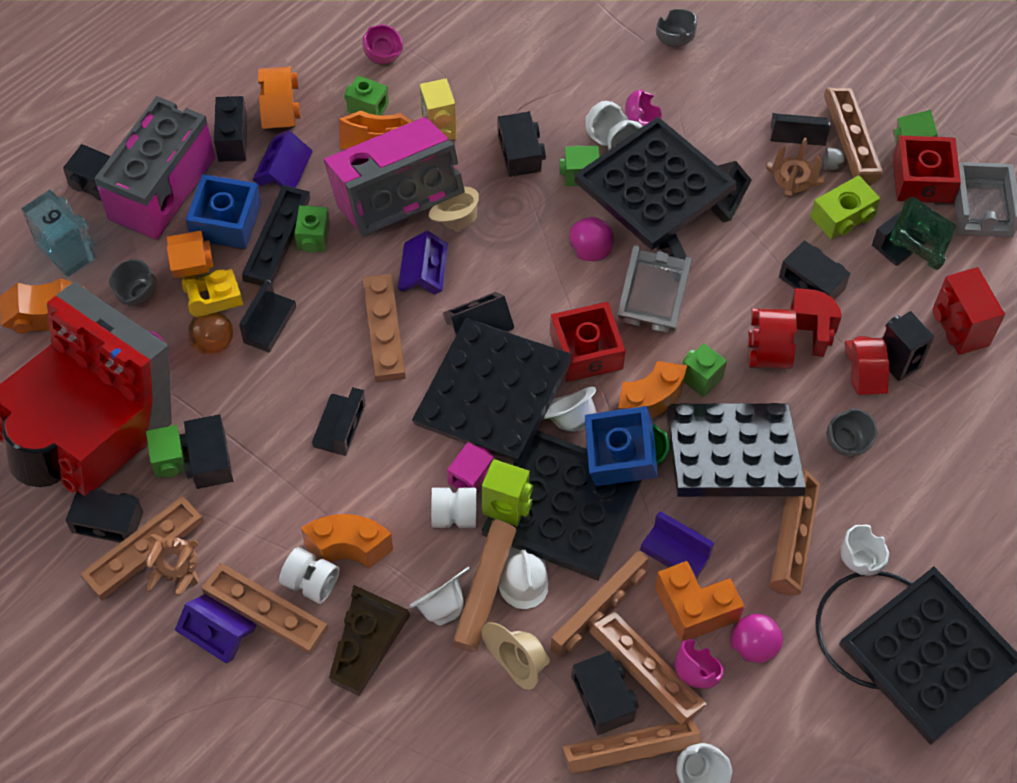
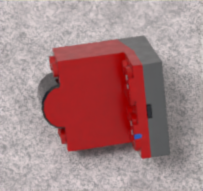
M73 282L47 302L50 340L52 344L0 384V442L5 444L10 472L19 482L27 486L41 488L52 486L61 481L68 491L72 493L78 491L83 496H86L90 490L98 488L148 444L146 431L168 427L172 424L169 346L76 282Z

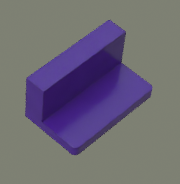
M288 130L272 138L252 180L260 187L274 181L281 188L283 185L296 188L313 151L291 131Z
M428 230L406 241L403 247L398 289L404 292L419 285L434 295L442 292L448 243Z
M659 511L655 518L654 527L641 544L640 551L668 568L688 561L697 579L710 560L714 543L662 511Z
M203 594L185 603L175 631L227 664L234 660L242 638L253 633L257 625L208 595Z

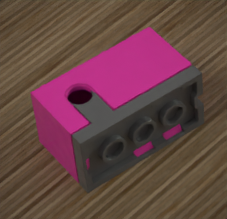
M158 96L155 97L94 178L108 220L155 240L159 238L199 182L202 174L207 171L215 159L205 115L188 108L180 111L177 109L176 103Z
M426 116L324 158L336 205L362 236L465 192L461 173L454 167L459 164L454 144Z

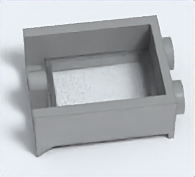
M959 162L961 184L954 199L958 223L957 235L1014 237L1017 230V184L1014 165Z
M633 246L617 313L619 318H623L622 323L635 327H640V323L652 325L651 330L661 333H669V329L676 330L692 258L686 257L683 260L670 257L669 254L657 251L656 254L640 250L639 246Z

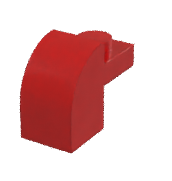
M795 288L790 310L796 312L797 329L813 331L812 356L824 357L827 346L833 345L834 333H837L842 318L841 310L836 301L823 292Z
M858 336L853 340H845L844 352L852 362L851 385L858 395L887 394L889 386V360L883 338Z

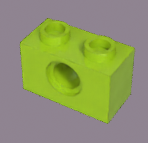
M858 175L815 199L810 217L832 240L839 235L844 236L848 234L856 225L862 222L867 223L871 221L877 214L880 197Z
M493 459L482 484V514L518 526L521 517L528 516L533 501L530 499L533 485L529 484L530 471Z

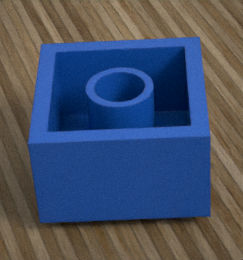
M202 174L186 217L188 231L195 232L201 230L204 241L210 240L211 244L246 249L261 207L258 184Z
M647 406L585 415L589 473L596 486L658 478L653 422Z

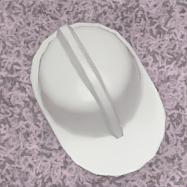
M592 386L573 394L553 399L544 419L550 418L558 428L564 431L576 432L586 428L585 415L597 413L592 400L596 388Z
M511 547L498 585L501 596L508 604L515 608L525 610L535 608L544 601L548 593L549 583L545 560L528 554L526 550H518Z
M470 567L464 569L443 586L420 597L410 604L409 607L413 608L416 606L427 620L433 621L440 626L455 620L461 615L464 604V597L458 579Z

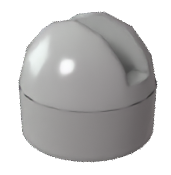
M826 148L823 157L824 170L840 169L845 160L843 152L836 148Z

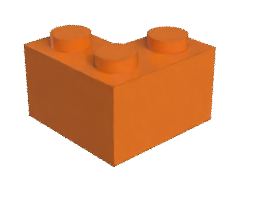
M688 561L658 571L655 589L681 643L682 641L696 638L740 620L744 604L731 578L700 588Z

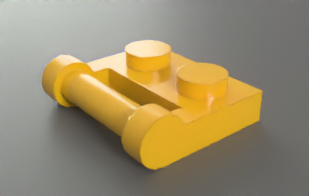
M232 269L216 270L210 275L199 278L189 276L182 279V288L189 298V312L195 317L243 305ZM208 290L210 299H202L199 292Z

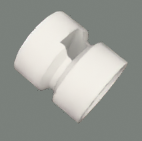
M432 488V528H450L452 523H456L458 528H476V488H458L456 493H452L450 488Z
M297 547L286 559L280 573L279 583L295 592L302 589L303 596L318 604H322L332 592L340 569L325 559L316 561L315 554Z

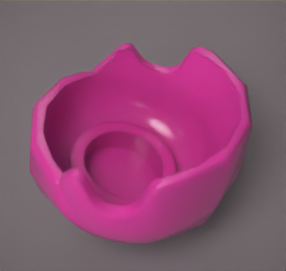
M380 24L369 27L363 36L362 46L365 55L372 62L385 65L394 62L399 57L403 49V42L400 34L392 26Z
M643 89L631 93L625 105V115L628 117V120L639 122L642 126H645L656 117L662 119L661 108L651 103L654 95L645 92Z
M597 217L582 218L570 229V245L574 247L578 258L596 261L604 259L611 253L614 245L613 234L607 222Z
M750 614L738 620L730 631V645L732 649L739 652L745 661L765 663L774 659L781 650L783 634L777 623L769 616Z
M693 639L682 641L674 662L678 678L695 688L710 689L718 685L724 671L720 661L710 654L707 647L702 650H696Z

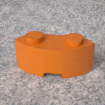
M291 66L258 69V84H260L261 88L259 104L262 129L295 126L296 119H301L299 102H294V89H299L297 72H292Z
M358 111L339 119L340 149L346 150L411 123L413 120L401 113L379 116L368 114L364 111Z
M201 230L167 237L168 246L166 247L173 279L209 273V268L214 267L210 240L204 241Z
M62 278L42 285H26L17 282L0 296L1 326L14 329L17 333L50 330L47 302L73 282Z
M657 361L653 371L645 378L635 382H622L618 410L647 406L653 421V418L667 411L668 406L675 404L679 399L687 365Z
M329 515L316 519L301 528L304 544L316 555L318 560L325 559L333 562L335 560L349 559L360 562L369 569L393 550L392 534L379 523L359 515Z

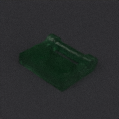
M910 197L904 203L890 236V241L897 246H904L926 260L929 267L938 270L945 263V253L957 225L916 198ZM907 231L932 246L933 250L908 236Z

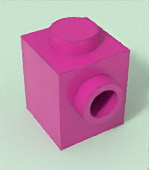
M467 442L447 469L448 484L456 489L476 488L477 495L482 488L494 456L487 449L480 446L476 447Z

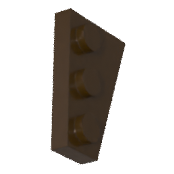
M354 585L351 593L350 609L346 612L344 619L345 628L342 639L338 642L329 679L333 684L360 696L410 617L408 609Z

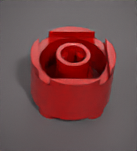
M752 308L751 326H754L753 330H748L747 346L753 347V350L749 351V368L792 369L796 344H794V334L797 332L796 312L787 309Z

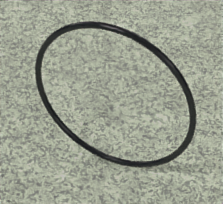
M880 571L878 574H875L896 579L908 586L912 584L911 581L893 573ZM853 573L833 584L820 601L816 615L817 638L824 655L838 672L859 685L880 690L875 684L860 680L842 669L829 654L822 638L821 615L823 607L831 593L841 584L856 577L865 576Z

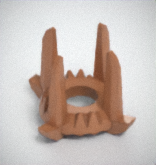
M807 138L803 139L797 158L791 156L787 159L784 158L786 146H782L778 150L774 164L767 162L766 169L775 176V181L778 185L786 190L784 196L791 197L792 192H803L811 186L816 187L824 183L825 178L819 177L820 157L818 155L815 156L812 166L810 161L804 160ZM793 169L791 175H789L787 171ZM797 169L803 174L800 178H796Z
M155 534L147 538L152 546L146 558V565L148 568H151V566L154 568L147 576L150 580L146 588L147 592L152 590L161 576L167 578V581L174 580L175 582L180 580L174 592L177 596L185 591L189 583L193 586L199 583V578L195 572L197 566L195 548L199 543L195 539L187 542L186 540L174 537L163 539ZM176 554L179 556L175 567L167 564L165 555Z

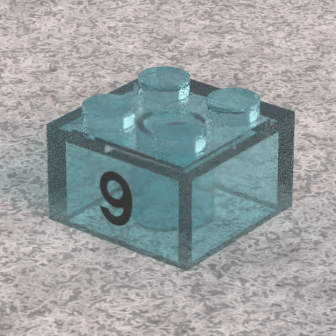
M50 189L21 208L34 242L66 277H69L96 259L92 249L95 245L94 241L86 232L89 229L88 224L80 214L75 216L71 212L72 208L63 196L58 198Z

